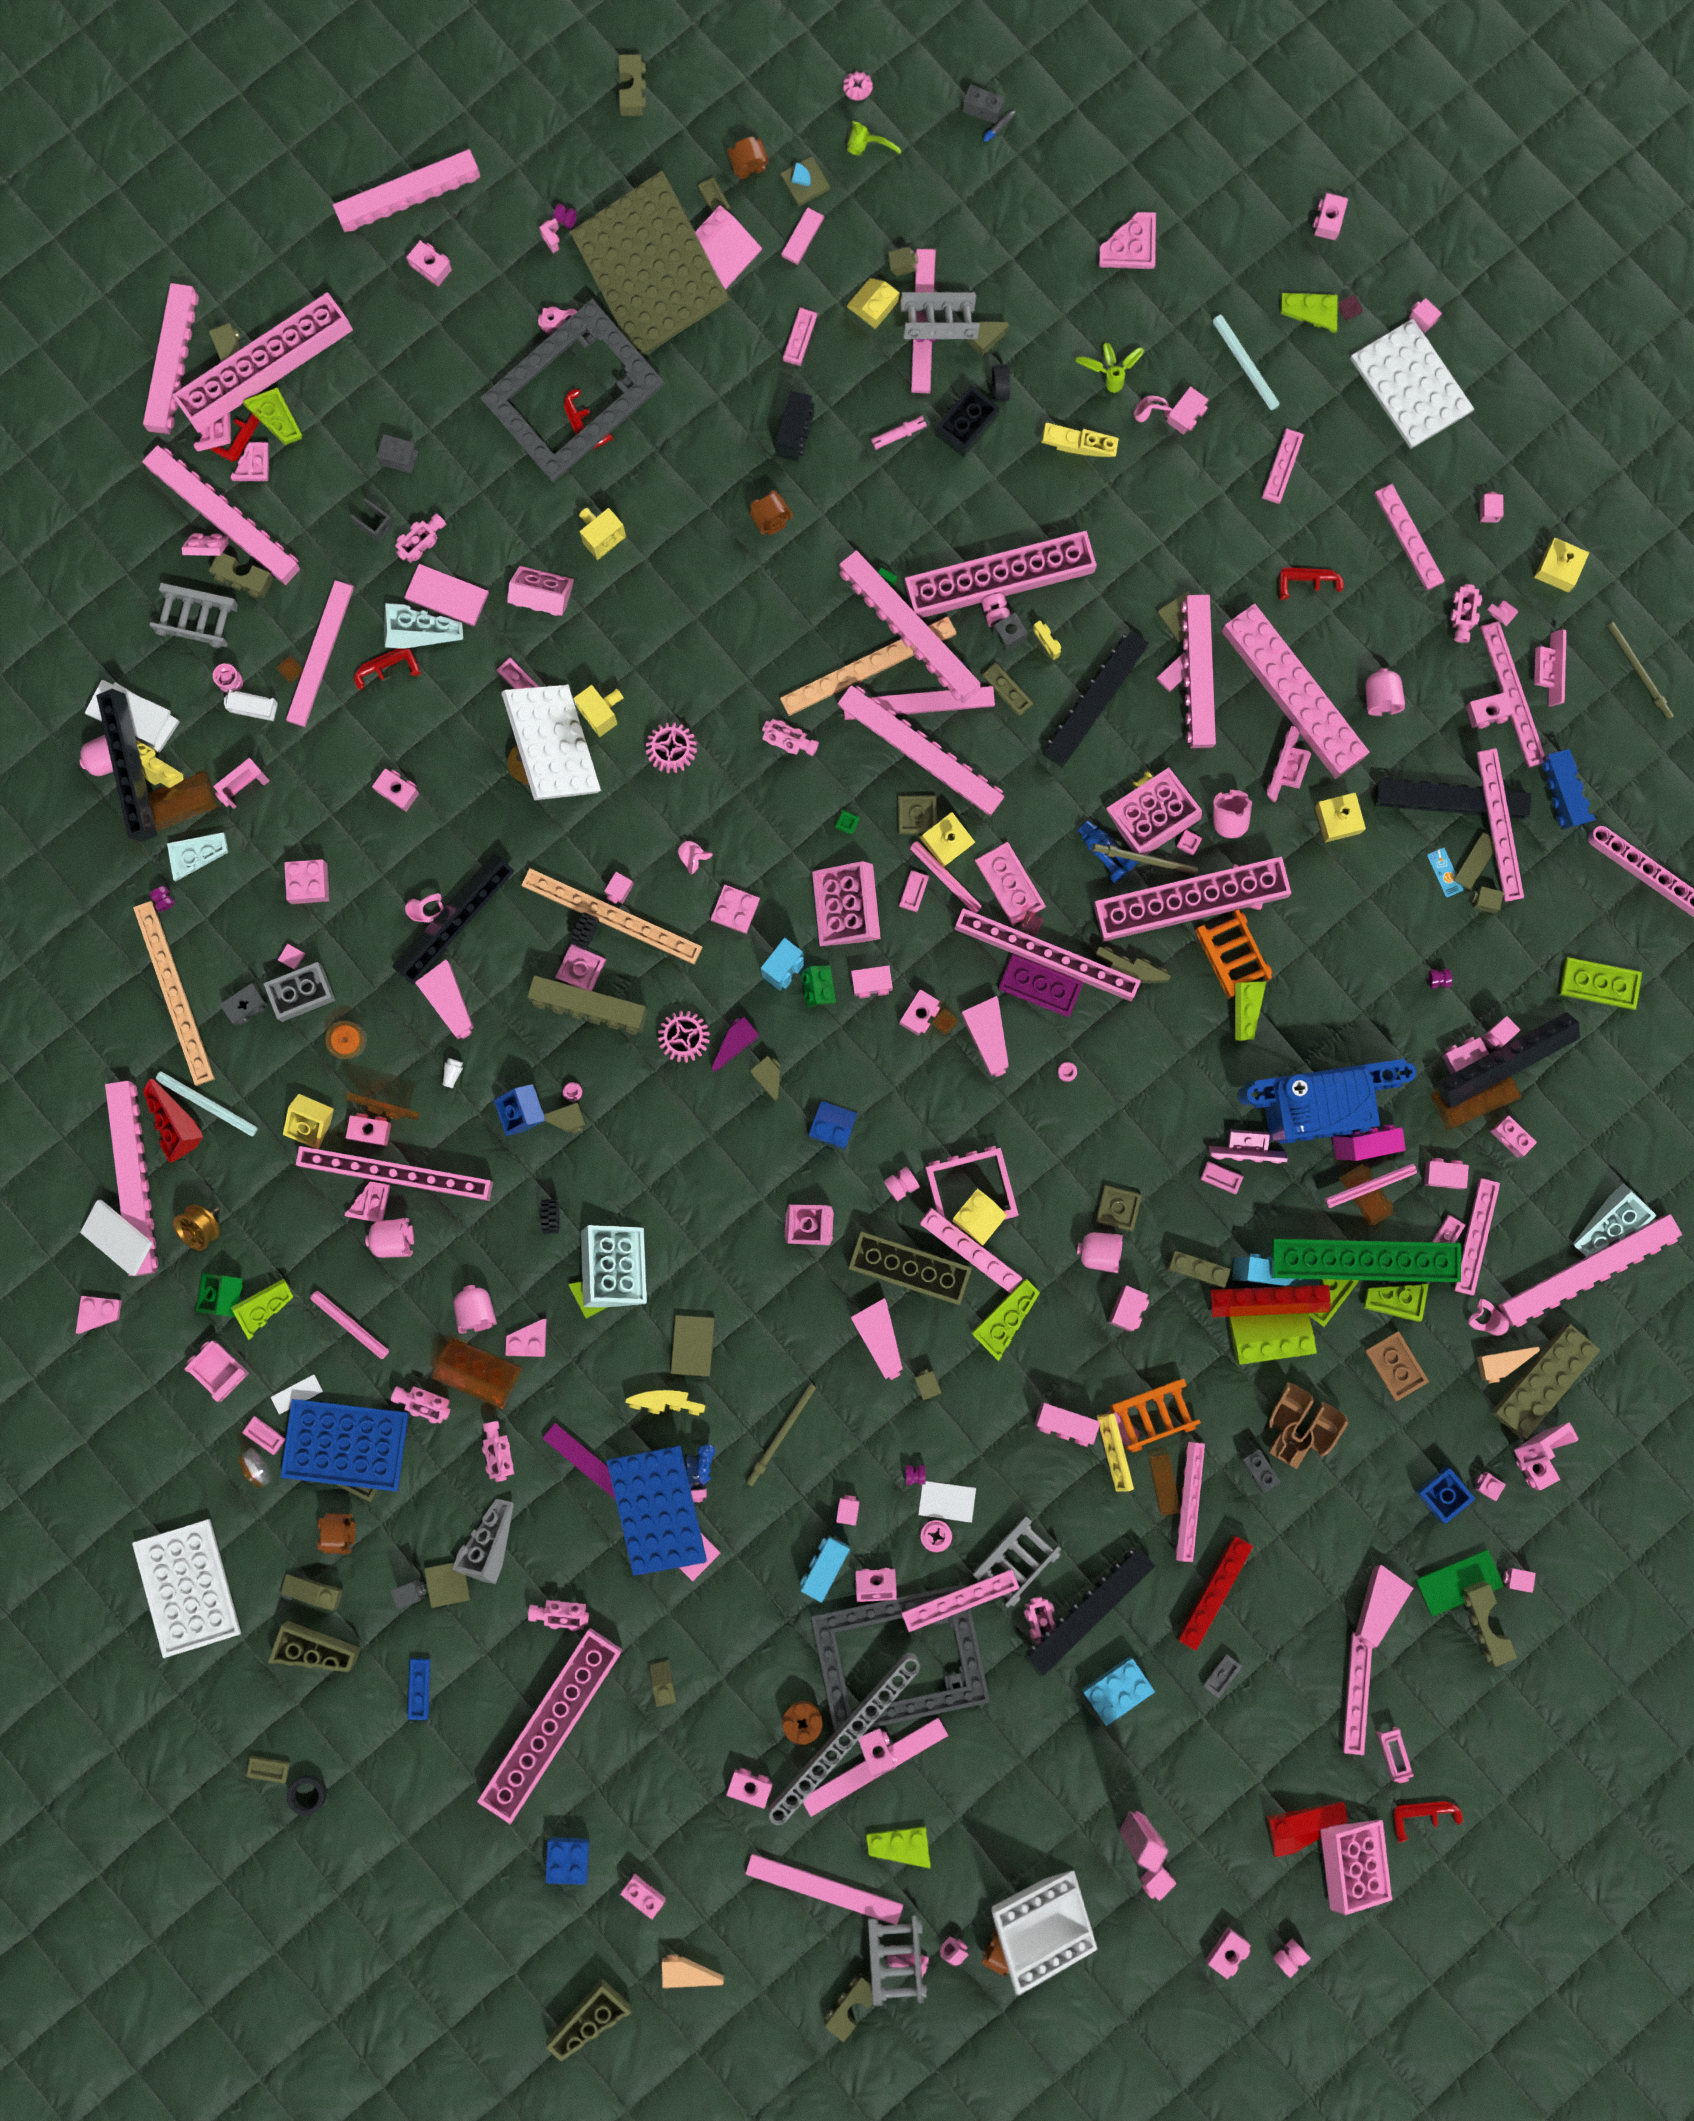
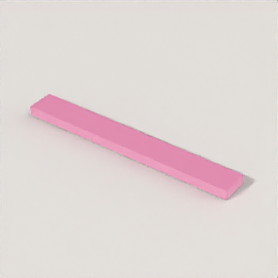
M917 249L919 263L917 264L915 292H934L935 250ZM915 312L917 323H928L926 312ZM913 339L911 393H930L932 342L926 339L923 342H917V339Z
M338 581L334 582L286 719L287 722L303 727L307 724L354 589L351 585Z
M1497 621L1480 627V631L1501 692L1507 693L1513 712L1510 719L1526 766L1529 768L1542 764V757L1545 754L1500 622Z
M993 686L981 687L964 704L960 700L957 701L950 693L951 690L874 697L881 703L880 707L885 710L889 708L896 715L995 706ZM844 711L845 720L855 719Z
M1497 748L1476 752L1501 889L1504 892L1503 900L1506 902L1524 898Z
M937 1717L888 1746L889 1751H894L897 1763H894L895 1766L947 1737L948 1734ZM881 1750L874 1756L876 1758L882 1757L884 1754V1750ZM865 1760L812 1791L803 1804L810 1816H813L881 1775L873 1777Z
M755 1854L751 1855L746 1870V1875L895 1925L898 1924L903 1908L901 1903Z

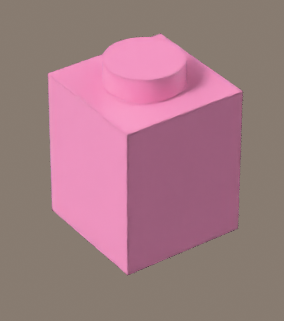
M1425 298L1421 303L1418 301L1411 308L1412 313L1409 319H1414L1419 328L1425 333L1438 321L1442 313Z
M1488 492L1480 499V522H1499L1503 517V495L1496 492Z
M616 872L604 892L609 901L615 904L617 902L623 904L634 884L633 881Z
M844 1495V1498H840L837 1523L856 1526L859 1501L856 1500L855 1496Z
M1507 1567V1571H1504L1503 1574L1504 1587L1533 1593L1536 1573Z

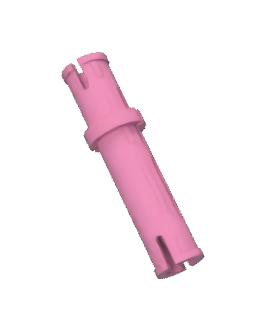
M920 416L908 423L904 422L902 426L872 438L871 442L874 444L875 450L904 436L909 437L913 432L927 427L925 421L923 422L924 418Z

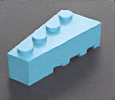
M1250 1254L1249 1257L1234 1258L1232 1276L1234 1281H1249V1283L1259 1284L1268 1283V1285L1280 1287L1320 1285V1279L1272 1278L1271 1256H1268L1267 1259H1261L1259 1254Z

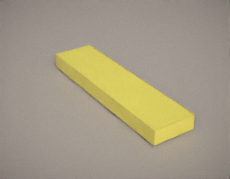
M1115 1413L1097 1415L1116 1491H1131L1134 1487Z

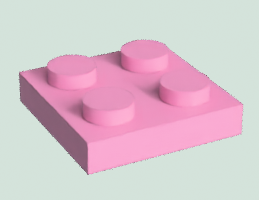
M201 533L192 534L182 546V555L220 556L229 544L228 536H222L221 534H212L210 536H203Z
M724 885L711 921L747 934L760 898Z

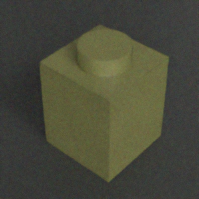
M910 247L888 252L890 270L896 276L917 271L918 255Z
M1480 887L1473 893V908L1494 914L1500 910L1504 892Z
M926 1369L917 1373L918 1377L914 1379L922 1400L941 1394L933 1371L929 1372Z

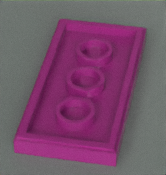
M1012 954L998 990L1069 1018L1083 982Z

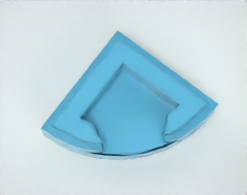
M796 163L792 183L810 187V174L803 165Z

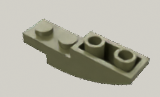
M1105 946L1103 948L1099 947L1095 954L1096 958L1110 964L1111 969L1141 981L1140 983H1165L1171 977L1168 975L1167 970L1151 966V962L1144 958H1137L1134 964H1131L1130 959L1122 955L1120 957L1113 954V950Z

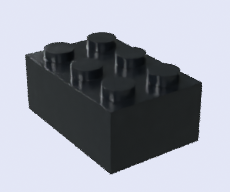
M970 386L936 426L935 436L964 458L999 417L1000 407L973 386Z
M790 391L776 442L777 457L799 462L800 456H804L805 440L809 437L810 421H813L815 414V403H812L811 395Z

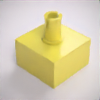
M585 508L579 514L587 524L580 531L583 544L597 560L626 537L623 524L609 508L597 518L591 513L589 508Z
M1554 538L1549 543L1534 578L1569 593L1576 585L1589 552Z
M591 685L573 698L577 709L599 737L617 725L615 714L610 709L617 702L624 699L617 688L608 696L602 698Z
M1356 793L1320 801L1315 806L1324 842L1361 834L1366 829Z
M950 813L919 837L943 867L975 843L953 813Z

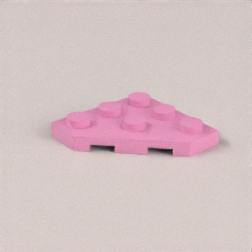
M1137 212L1126 225H1123L1107 242L1105 241L1099 249V267L1154 269L1156 213Z

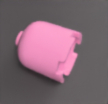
M1382 668L1368 677L1365 685L1368 714L1382 716V712L1390 711V715L1405 709L1402 680L1397 673Z
M105 735L91 740L82 746L80 751L81 759L79 761L83 769H86L94 776H103L113 772Z
M1230 790V793L1222 794L1220 792L1215 796L1213 802V824L1219 835L1225 838H1238L1247 832L1250 824L1252 801L1248 799L1246 793L1239 790Z
M409 1218L378 1221L370 1227L365 1242L373 1255L388 1258L410 1257L413 1254V1251L410 1250V1244H414V1231L412 1225L408 1226Z
M1096 1232L1087 1234L1083 1242L1078 1243L1077 1254L1081 1255L1082 1264L1087 1268L1118 1273L1123 1235Z
M475 1285L463 1287L464 1291L459 1292L453 1301L458 1332L465 1334L467 1329L473 1328L475 1332L491 1328L492 1324L496 1325L497 1322L489 1293L485 1289L475 1288Z

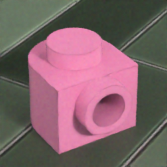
M949 1936L940 1948V1956L951 1965L957 1966L969 1955L966 1952L967 1945L961 1939L955 1940Z

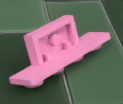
M1564 629L1550 633V648L1542 646L1535 648L1534 684L1549 688L1548 706L1551 707L1562 704L1565 700L1566 630Z
M1291 726L1290 731L1286 733L1284 748L1280 750L1278 765L1275 766L1272 782L1267 787V795L1272 802H1276L1282 785L1300 788L1311 756L1310 751L1295 748L1300 734L1295 726Z
M1230 1129L1228 1147L1209 1146L1210 1156L1215 1159L1232 1158L1237 1161L1251 1159L1254 1162L1265 1160L1276 1164L1288 1161L1286 1151L1268 1150L1269 1132Z

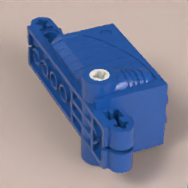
M1405 1059L1244 1082L1245 1086L1239 1089L1237 1098L1243 1105H1254V1108L1265 1107L1267 1127L1270 1134L1269 1140H1279V1144L1296 1142V1138L1298 1141L1313 1140L1315 1135L1316 1138L1333 1137V1133L1335 1135L1352 1134V1130L1353 1132L1371 1131V1127L1380 1126L1375 1091L1383 1090L1384 1088L1403 1087L1402 1083L1412 1081L1415 1078L1416 1068L1413 1064L1406 1063ZM1260 1092V1096L1251 1097V1093Z

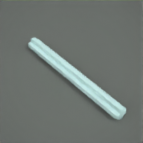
M1223 316L1215 317L1213 320L1214 325L1269 409L1274 410L1279 406L1277 398Z
M159 1072L155 1080L248 1135L254 1136L258 1130L256 1126L167 1074Z

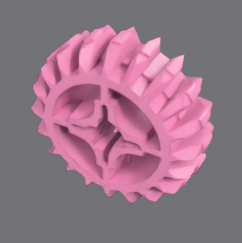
M666 722V728L664 729L659 725V732L653 729L652 733L654 736H648V740L651 742L646 743V747L650 748L646 750V754L651 755L648 758L649 761H654V767L660 765L659 771H663L666 767L668 774L672 768L674 773L678 772V767L684 771L683 764L690 766L689 760L695 759L692 754L697 753V749L693 748L697 745L696 741H692L694 735H688L690 732L688 728L683 731L684 727L682 724L676 728L675 722H673L672 727H669V724ZM669 735L667 741L658 743L661 738ZM676 735L684 739L687 747L676 742ZM673 741L674 748L672 749L670 754L668 748H670ZM656 749L667 754V761L657 755ZM685 753L680 759L673 761L677 754Z
M679 1011L680 1017L672 1013L673 1020L669 1017L665 1018L668 1025L661 1023L665 1030H658L659 1034L664 1035L659 1037L658 1041L665 1042L660 1045V1048L664 1049L667 1047L664 1054L668 1055L671 1052V1060L677 1056V1062H680L681 1058L684 1057V1061L687 1063L688 1056H691L693 1061L696 1060L695 1053L700 1057L702 1056V1053L699 1051L700 1048L706 1051L707 1048L702 1044L709 1043V1040L704 1037L710 1036V1033L703 1032L708 1026H700L704 1020L701 1018L696 1021L697 1014L690 1018V1011H687L686 1017L683 1016V1011ZM681 1022L692 1023L697 1028L684 1029ZM676 1025L677 1034L668 1040L671 1028ZM680 1028L685 1035L689 1034V1037H687L688 1045H686L683 1039H679L681 1037ZM699 1033V1041L692 1049L690 1040ZM683 1044L687 1051H677L671 1045Z

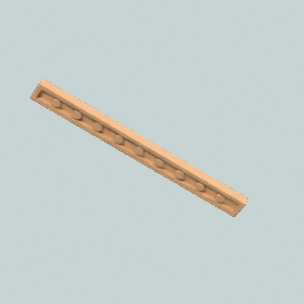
M949 617L928 626L942 642L956 635ZM899 640L781 697L780 701L788 716H791L851 685L914 656L913 650L910 646L906 647Z
M530 868L522 883V887L581 914L586 912L599 918V922L693 965H695L702 950L700 945Z
M149 901L133 907L194 1084L198 1086L212 1081L215 1077L154 903Z

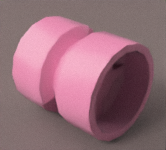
M1003 593L993 594L981 600L984 612L988 613L986 620L989 627H994L996 623L1011 615L1009 609L1005 608L1007 601Z
M221 664L215 668L213 680L224 693L229 694V689L233 692L241 690L243 678L232 665Z
M907 1166L899 1170L897 1176L892 1175L884 1180L886 1187L897 1202L906 1196V1192L912 1193L920 1187Z
M1293 1938L1284 1945V1951L1279 1950L1272 1957L1290 1978L1298 1971L1299 1965L1303 1966L1311 1959Z

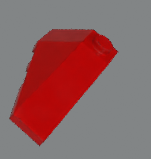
M149 1079L143 1089L149 1112L154 1113L156 1123L154 1127L155 1130H159L162 1138L159 1141L161 1149L169 1163H172L198 1146L203 1138L202 1132L195 1121L154 1079Z
M1344 1801L1266 1816L1274 1857L1294 1854L1322 1838V1829L1348 1823Z

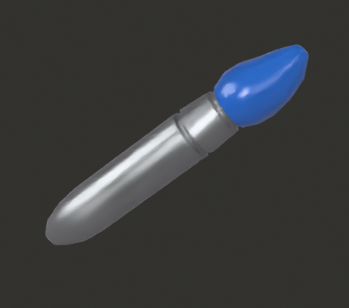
M1015 110L1008 112L991 130L986 132L983 141L986 142L994 138L995 134L1015 116Z

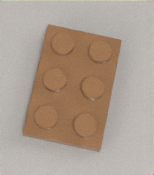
M1399 1331L1364 1351L1395 1402L1429 1382Z

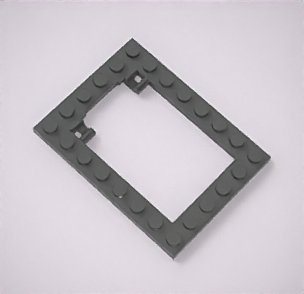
M591 299L481 397V400L554 483L661 389L665 382L595 301ZM588 331L590 335L584 339L582 335ZM597 338L600 342L603 340L625 365L626 377L616 383L624 394L554 455L508 401L577 339L584 348L589 347ZM632 382L634 385L628 389L627 386Z
M965 1583L896 1598V1600H885L811 1616L834 1732L854 1711L850 1710L835 1632L903 1618L902 1612L965 1588ZM970 1608L933 1622V1625L950 1622L951 1627L955 1629L962 1663V1666L959 1667L960 1673L944 1676L947 1690L892 1701L869 1728L990 1702ZM960 1682V1687L953 1688L952 1683ZM869 1706L865 1710L867 1712H873L876 1708L874 1706ZM857 1720L852 1725L860 1727L862 1722Z

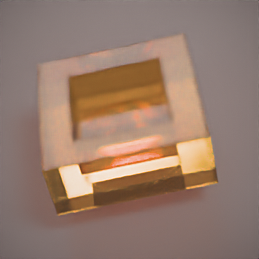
M291 656L277 667V670L289 683H292L303 673L301 666Z
M944 1009L932 1024L947 1036L959 1021Z

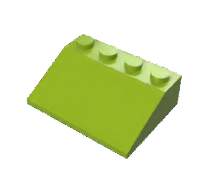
M1308 1313L1229 1317L1236 1365L1317 1354L1314 1333Z

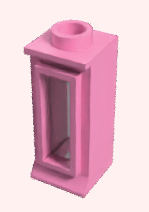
M1391 1727L1392 1731L1386 1733L1378 1731L1377 1736L1390 1778L1398 1783L1409 1781V1777L1414 1775L1402 1741L1400 1729Z

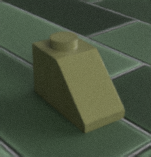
M980 322L978 339H967L966 342L978 354L983 356L1008 333L1009 324L1007 322Z
M230 323L209 331L221 362L240 350L241 346L238 340L241 337L237 328L233 329Z
M767 1056L750 1070V1073L776 1102L779 1096L780 1070L778 1068L781 1066L774 1058L770 1059Z
M578 1103L544 1114L545 1122L568 1133L576 1134L582 1132L583 1127H586Z
M669 1660L650 1664L656 1706L659 1707L677 1702Z

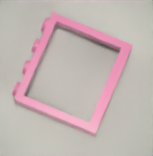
M995 1146L985 1148L983 1153L977 1154V1151L966 1153V1157L960 1159L958 1156L947 1158L948 1162L940 1163V1160L928 1163L929 1167H926L925 1170L935 1208L939 1214L945 1218L933 1172L996 1156L1010 1210L1003 1211L1007 1215L1005 1219L1018 1216L1001 1148L996 1149Z

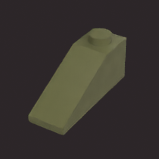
M286 1574L281 1594L332 1611L338 1609L343 1589Z

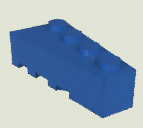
M1570 749L1543 756L1542 768L1546 771L1548 777L1546 782L1549 790L1552 792L1553 797L1551 801L1553 807L1556 808L1557 824L1561 826V830L1594 821V814H1589L1588 806H1590L1588 798L1585 799L1582 795L1584 788L1582 781L1575 776L1578 770Z

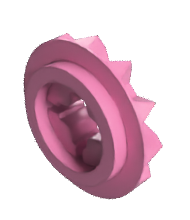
M857 71L848 74L843 83L845 94L853 100L867 98L872 91L870 76L865 75L864 72L858 73ZM854 81L857 83L861 82V88H859L858 86L854 87Z
M930 1521L921 1530L922 1544L929 1551L941 1552L951 1543V1530L942 1521ZM940 1528L939 1535L944 1540L937 1539L933 1544V1537L928 1533H935Z

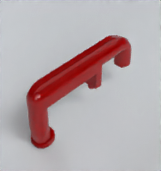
M577 388L568 392L564 400V409L576 435L584 429L580 418L590 413L589 409L577 412L572 399L580 396L581 390H577ZM609 433L594 448L613 440L611 434Z
M253 413L246 424L239 420H234V423L242 429L229 451L221 446L210 449L229 461H237L260 423V420Z
M1283 568L1280 571V600H1286L1290 597V594H1288V580L1315 581V591H1319L1320 580L1335 581V590L1338 592L1344 590L1343 578L1332 570Z
M398 648L361 665L354 674V683L357 689L362 690L365 686L361 677L377 671L380 679L383 680L384 676L381 670L404 659L407 660L411 669L410 675H420L421 671H419V666L411 649Z
M1446 1801L1397 1806L1393 1812L1398 1838L1397 1842L1401 1843L1408 1840L1404 1830L1403 1818L1431 1815L1433 1827H1437V1814L1453 1813L1454 1822L1460 1825L1463 1822L1462 1812L1458 1806Z

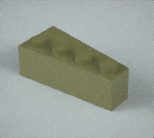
M286 1621L280 1628L268 1663L349 1672L355 1666L361 1648L296 1623Z

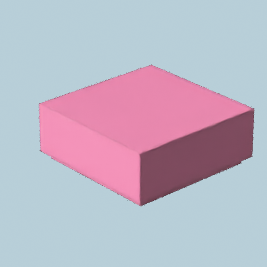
M1185 830L1176 847L1193 856L1202 838Z
M287 944L278 961L296 970L305 953Z

